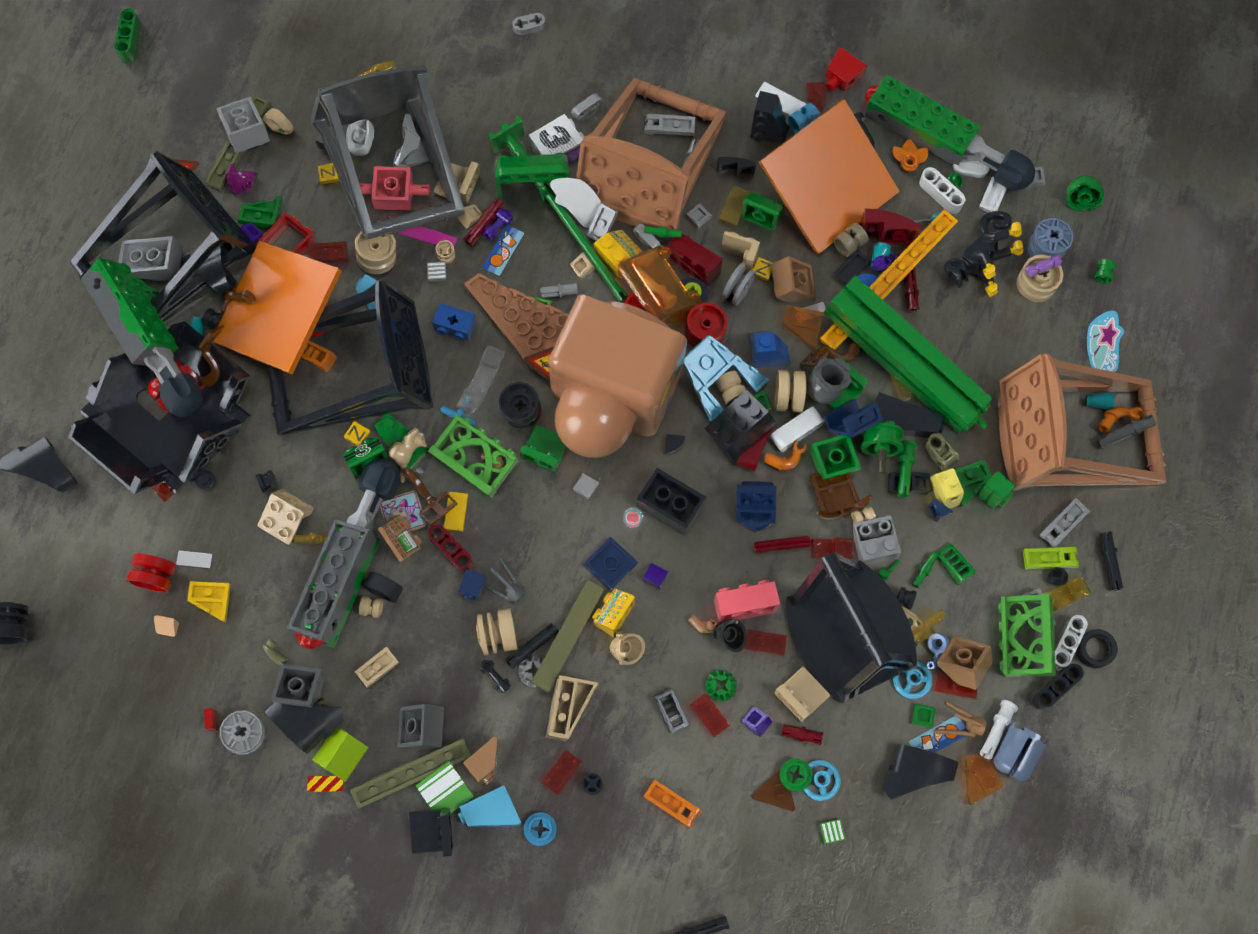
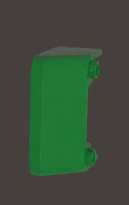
M561 152L548 155L513 157L504 155L495 161L498 200H502L501 184L553 181L558 178H570L569 158Z

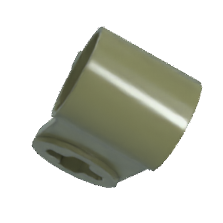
M932 434L924 444L925 451L942 471H946L949 465L960 460L957 451L949 445L941 434ZM931 441H935L938 444V448L933 447Z

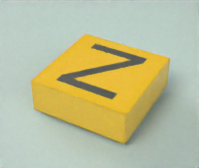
M332 163L317 166L321 185L339 182Z
M758 257L753 271L756 272L755 277L768 282L772 274L773 263Z
M354 421L345 433L344 438L359 446L363 444L371 431Z

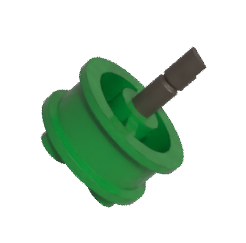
M893 421L877 423L861 433L864 438V442L861 444V451L866 455L878 457V473L886 474V458L897 456L904 450V446L901 443L904 430L900 426L895 425Z

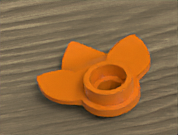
M908 139L902 148L894 146L892 154L900 162L902 169L912 172L917 169L918 164L926 161L928 148L917 149L913 141Z

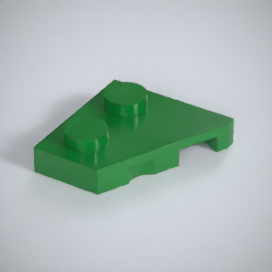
M277 196L276 200L269 202L261 200L256 203L242 205L237 219L238 224L246 225L252 222L256 227L271 228L277 222L283 202L282 196Z
M985 460L955 469L964 491L961 507H964L992 477Z

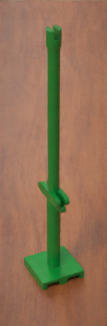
M519 115L516 116V122L510 126L507 122L501 125V131L497 134L488 133L490 149L494 154L508 146L515 156H528L517 141L524 136L523 120ZM551 181L534 182L540 190L542 200L544 202L549 201L611 288L620 303L623 302L620 295L626 300L628 297L626 292L617 283L565 208L555 202L556 196L550 186Z

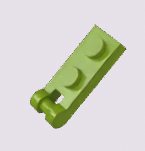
M1077 547L1024 549L1025 570L1056 567L1078 568L1079 561L1076 559V554H1078ZM1064 555H1068L1069 560H1065Z

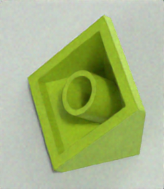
M337 728L326 738L312 761L346 782L369 747L342 729Z

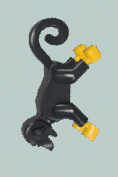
M992 211L984 215L980 220L982 236L965 249L961 259H950L945 263V276L949 282L953 281L958 288H961L963 286L962 280L968 282V273H972L984 279L987 286L985 290L990 297L998 293L997 284L993 279L996 276L992 260H1000L1012 256V253L1021 255L1024 251L1023 242L1020 240L1013 243V248L998 249V241L1010 238V235L1019 237L1022 234L1021 223L1015 222L1012 224L1011 216L1003 211ZM991 220H993V221H992L993 227H994L995 229L1001 230V231H998V232L989 231L988 228H987V224H988Z

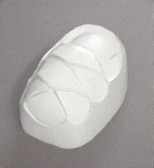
M364 119L348 125L346 142L349 152L353 155H367L374 139V127L369 120Z

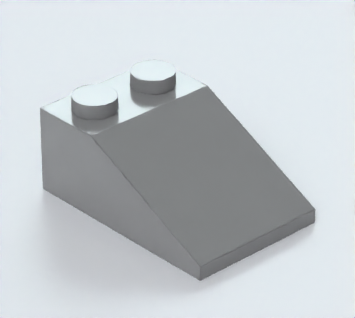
M251 97L216 108L235 153L244 152L249 148L261 146L270 141L265 125Z
M173 236L126 240L121 243L118 262L127 264L135 278L169 281L180 270L183 247Z

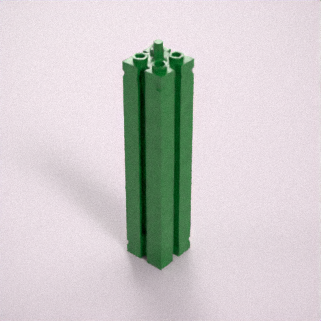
M856 275L831 300L823 314L832 319L836 326L933 412L944 415L943 422L950 426L956 434L962 430L966 432L975 423L983 429L988 426L989 423L980 415L990 407L988 403L992 397L984 393L979 385L866 284H863Z

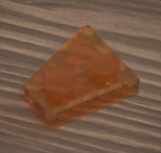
M786 305L782 325L810 346L816 348L823 312Z
M979 752L965 760L969 805L1004 787L990 760L984 758L985 753L981 756Z

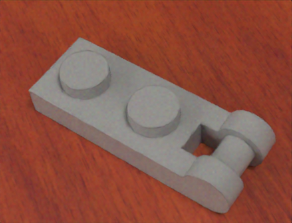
M647 114L645 116L646 126L644 127V133L647 135L694 136L695 117Z
M1075 498L1043 530L1039 537L1047 540L1051 548H1055L1090 510ZM1052 530L1058 534L1056 538L1050 533Z

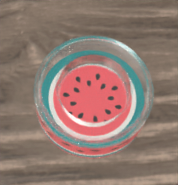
M629 508L624 512L623 520L628 527L636 528L642 523L643 515L639 509Z

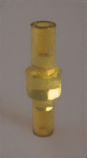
M318 533L294 535V543L318 545V543H325L328 535H319Z

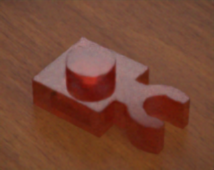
M808 82L806 86L808 102H812L815 107L819 106L821 112H824L825 103L823 101H826L825 82Z

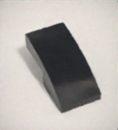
M718 157V172L736 170L737 176L755 174L756 163L751 160L738 157Z
M890 472L888 474L889 493H898L900 473ZM912 472L909 493H929L930 473Z

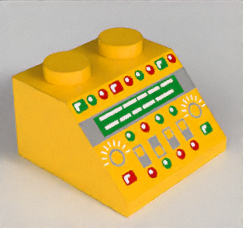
M623 230L608 232L594 243L595 252L617 278L646 257Z
M614 589L612 593H607L603 600L604 606L602 609L598 608L592 617L594 619V626L613 638L635 604V596Z

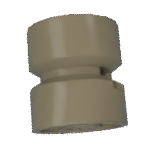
M853 223L845 229V232H841L834 237L833 241L837 250L843 256L849 257L857 248L862 247L868 242V236L859 224Z

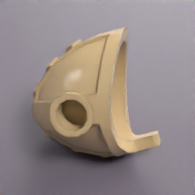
M618 631L609 649L620 665H632L643 656L645 642L638 634Z

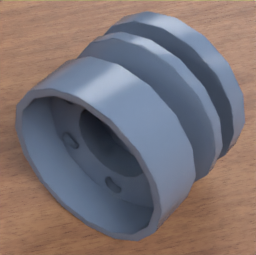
M1048 218L1041 221L1027 244V252L1030 258L1035 255L1051 257L1059 255L1062 260L1072 245L1073 231L1065 221L1058 218Z

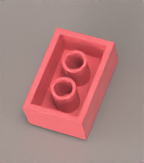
M762 580L758 582V585L742 584L738 586V589L731 590L730 587L720 589L716 593L714 605L718 622L721 624L730 618L741 620L776 613L780 606L775 581Z

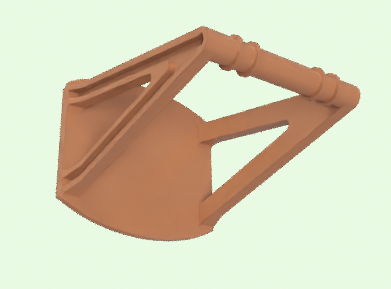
M633 78L596 129L588 136L583 137L576 179H580L588 184L596 193L601 203L604 202L619 211L616 220L635 227L643 224L644 226L658 228L665 226L668 229L678 230L681 213L721 130L727 111L713 107L710 103L707 105L702 103L701 100L697 101L662 88L661 85L656 86L652 82L648 83ZM637 94L644 96V99H652L655 103L660 102L690 113L693 117L703 118V121H711L708 129L682 169L668 159L646 148L615 139Z
M1040 354L999 381L1000 442L1005 468L1010 482L1014 484L1013 490H1020L1031 486L1160 485L1167 482L1165 474L1166 463L1163 461L1164 452L1161 447L1157 420L1158 409L1155 407L1156 398L1154 397L1151 380L1059 361L1050 356V354ZM1059 375L1083 380H1060ZM1063 392H1137V404L1143 410V417L1145 418L1152 414L1156 422V426L1143 431L1146 448L1145 457L1148 462L1146 468L1149 471L1065 457L1067 425ZM1068 470V471H1074V472H1080V473H1087V474H1051V473L1056 472V471Z

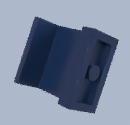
M852 399L823 415L830 433L852 438L884 420L876 402H872L859 409L856 399Z

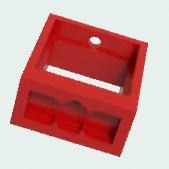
M285 212L255 244L257 246L259 241L272 245L289 226L305 238L292 251L293 253L303 256L316 240L311 228L302 226L298 218L294 215L290 216Z

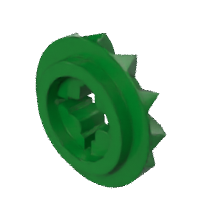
M716 670L707 677L705 689L711 699L725 702L735 695L737 681L733 674L726 670ZM727 680L725 684L726 690L721 688L715 691L718 686L717 681L723 682Z
M790 759L781 767L780 780L788 790L800 792L807 789L812 782V770L804 760ZM799 768V774L804 779L797 778L793 783V776L790 773H795Z

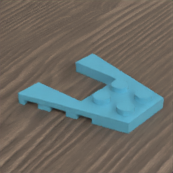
M708 335L685 356L684 369L710 422H712L724 409L707 388L731 366L754 393L758 392L769 381V378L764 377L758 370L742 361L743 359L734 355L728 348Z

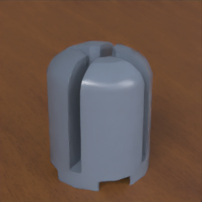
M1012 722L993 757V764L1003 774L1006 773L1017 781H1026L1031 777L1049 741L1042 742L1040 740L1042 736L1026 727L1025 729L1014 727L1016 723Z

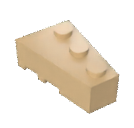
M561 675L556 678L546 738L567 741L598 685L597 682Z

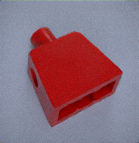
M840 47L827 68L825 78L828 82L825 84L826 88L831 92L837 87L843 91L848 90L865 75L867 65Z

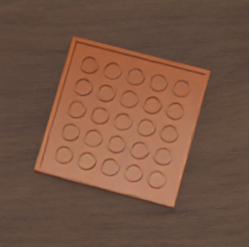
M845 99L839 101L759 161V164L815 254H819L834 242V237L841 232H845V229L851 224H858L861 221L865 208L878 209L900 192Z
M259 241L235 290L238 293H242L243 290H249L255 295L256 301L254 304H245L236 300L230 301L218 327L223 325L224 328L213 342L293 374L342 270Z

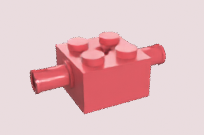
M374 166L373 182L359 183L362 194H372L371 200L374 209L411 210L413 195H430L429 184H413L411 167Z

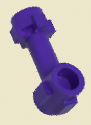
M499 209L496 213L497 221L491 227L487 226L484 229L485 232L483 234L487 239L492 240L496 238L499 228L504 223L508 226L513 221L514 216L507 209Z
M893 253L889 255L890 258L886 255L878 256L872 261V266L875 270L882 271L887 269L900 255Z

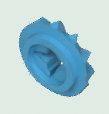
M534 813L528 817L524 824L525 837L533 845H547L556 835V823L546 813ZM540 820H542L543 827L549 829V831L542 832L539 838L538 832L531 828L538 827Z

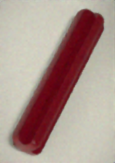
M809 536L759 541L754 542L753 548L755 553L804 548L811 545V540Z

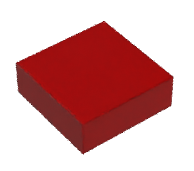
M206 708L204 710L205 728L209 731H218L217 711L213 708Z

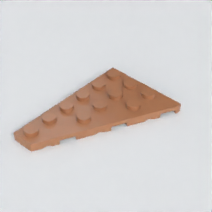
M479 273L464 283V287L522 359L555 346L569 316L568 313H563L553 306L538 302L533 297L525 296L524 293L511 287L507 288L499 284V282L490 280Z

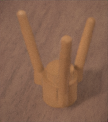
M946 702L947 706L959 712L955 713L956 717L967 721L966 729L969 731L934 730V733L961 735L975 738L976 734L980 736L984 734L986 721L950 702Z

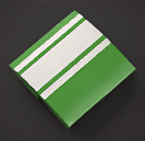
M450 761L444 763L416 784L417 789L432 810L450 808L451 814L474 797Z

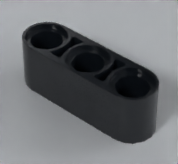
M1074 663L1062 669L1034 695L1033 705L1039 710H1045L1054 705L1082 679L1084 675L1083 668L1079 664ZM1069 669L1075 672V679L1070 677ZM1055 682L1061 685V691L1055 689ZM1041 695H1044L1047 698V704H1043L1041 702Z

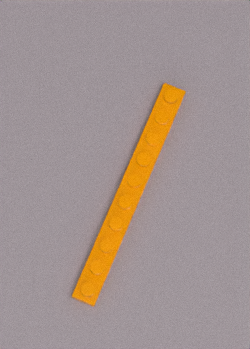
M944 209L869 288L884 300L957 224L958 220ZM833 324L820 338V341L824 345L836 350L848 335Z

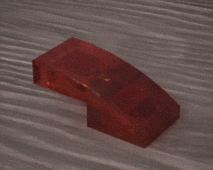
M811 539V559H821L833 552L847 559L853 558V539Z
M938 672L935 692L977 700L978 688L975 690L958 685L944 672Z

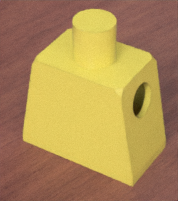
M953 468L930 477V485L938 501L949 509L961 504L964 491Z

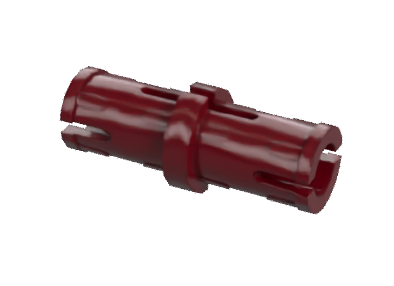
M784 724L781 736L797 739L802 743L806 741L821 745L823 732L809 730L805 726L800 728Z

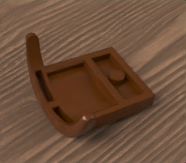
M819 473L809 477L821 510L816 511L821 519L832 520L848 516L854 511L861 510L872 500L871 494L859 500L850 473L826 480Z

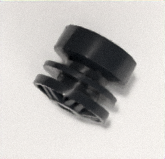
M511 383L500 394V410L506 422L512 427L519 429L529 428L539 420L542 412L541 402L535 389L528 383ZM521 405H524L525 408H522V411H519L518 408H520Z
M0 602V645L20 644L27 641L28 627L20 625V623L28 621V616L25 615L29 611L27 605Z

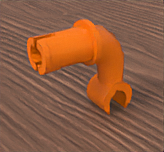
M1125 407L1112 408L1104 413V418L1099 424L1098 430L1107 434L1114 422H1117L1120 417L1130 418V421H1137L1140 417L1144 418L1143 410L1138 407L1132 409Z
M798 441L795 442L792 449L793 454L789 458H782L767 452L763 463L776 467L779 471L792 469L799 463L807 446L805 444L803 449L798 450Z

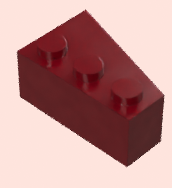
M682 234L681 238L675 237L665 248V255L691 277L701 279L707 287L721 274L723 258L698 244L687 235Z

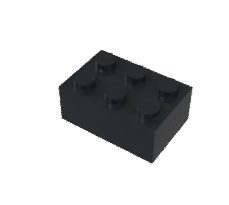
M745 390L704 429L735 461L776 423V420L757 399Z
M656 468L637 497L636 506L686 535L705 505L707 497L661 469Z

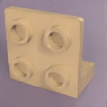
M471 161L469 167H463L451 163L462 203L468 204L480 176L479 164ZM438 180L434 194L446 197Z
M725 231L721 251L742 257V264L746 266L744 273L746 275L754 268L760 242L751 237L745 238L735 232Z
M280 489L271 493L259 520L258 527L289 545L292 543L302 519L311 515L314 507L284 489Z
M801 667L774 692L801 723L830 697V694L805 667Z

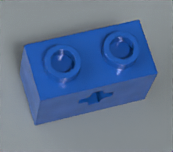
M439 303L432 325L439 334H449L455 339L469 341L476 324V316L474 313Z

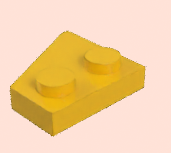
M190 581L187 601L217 619L226 622L231 585L229 583Z

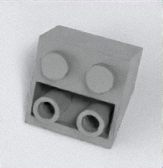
M891 515L853 524L854 543L858 561L860 560L868 565L895 559L901 554Z

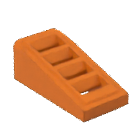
M308 341L305 349L307 346L310 347L305 354H302L301 358L319 369L329 372L337 356L332 351Z

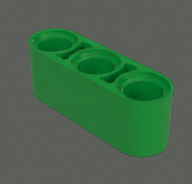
M125 8L120 13L114 48L123 62H130L135 58L141 22L136 12L131 8Z

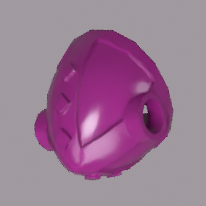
M231 163L230 168L227 170L228 186L234 195H243L252 188L258 173L234 171L235 164Z

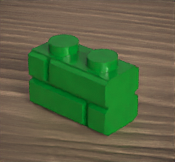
M996 472L978 492V497L983 501H987L986 504L992 509H996L998 505L1002 508L1014 494L1012 492L1014 484L1008 479L1005 480V476L1000 472Z

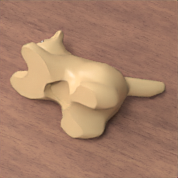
M417 428L410 430L404 436L402 442L394 443L388 450L389 457L394 459L396 464L401 467L400 481L402 483L405 482L402 470L407 467L414 450L421 446L427 447L423 433H420Z

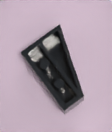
M764 91L759 92L750 137L756 140H766L783 144L786 141L790 126L785 121L786 116L782 113V105L777 94Z

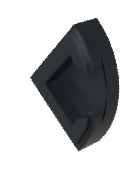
M667 434L665 454H672L681 448L684 444L685 436Z

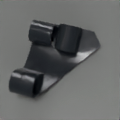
M228 242L215 249L196 271L219 294L236 287L234 276L223 264L222 257L233 249L232 245ZM198 247L189 251L181 260L186 263Z
M42 436L27 447L21 446L14 449L0 460V470L31 478L62 493L78 483L72 473L60 461L53 451L55 450L45 436Z
M272 702L264 710L272 722L306 754H309L323 738L329 737L344 721L341 707L319 705L304 707Z
M898 744L893 765H890L883 790L891 800L923 788L953 782L959 762L927 750Z

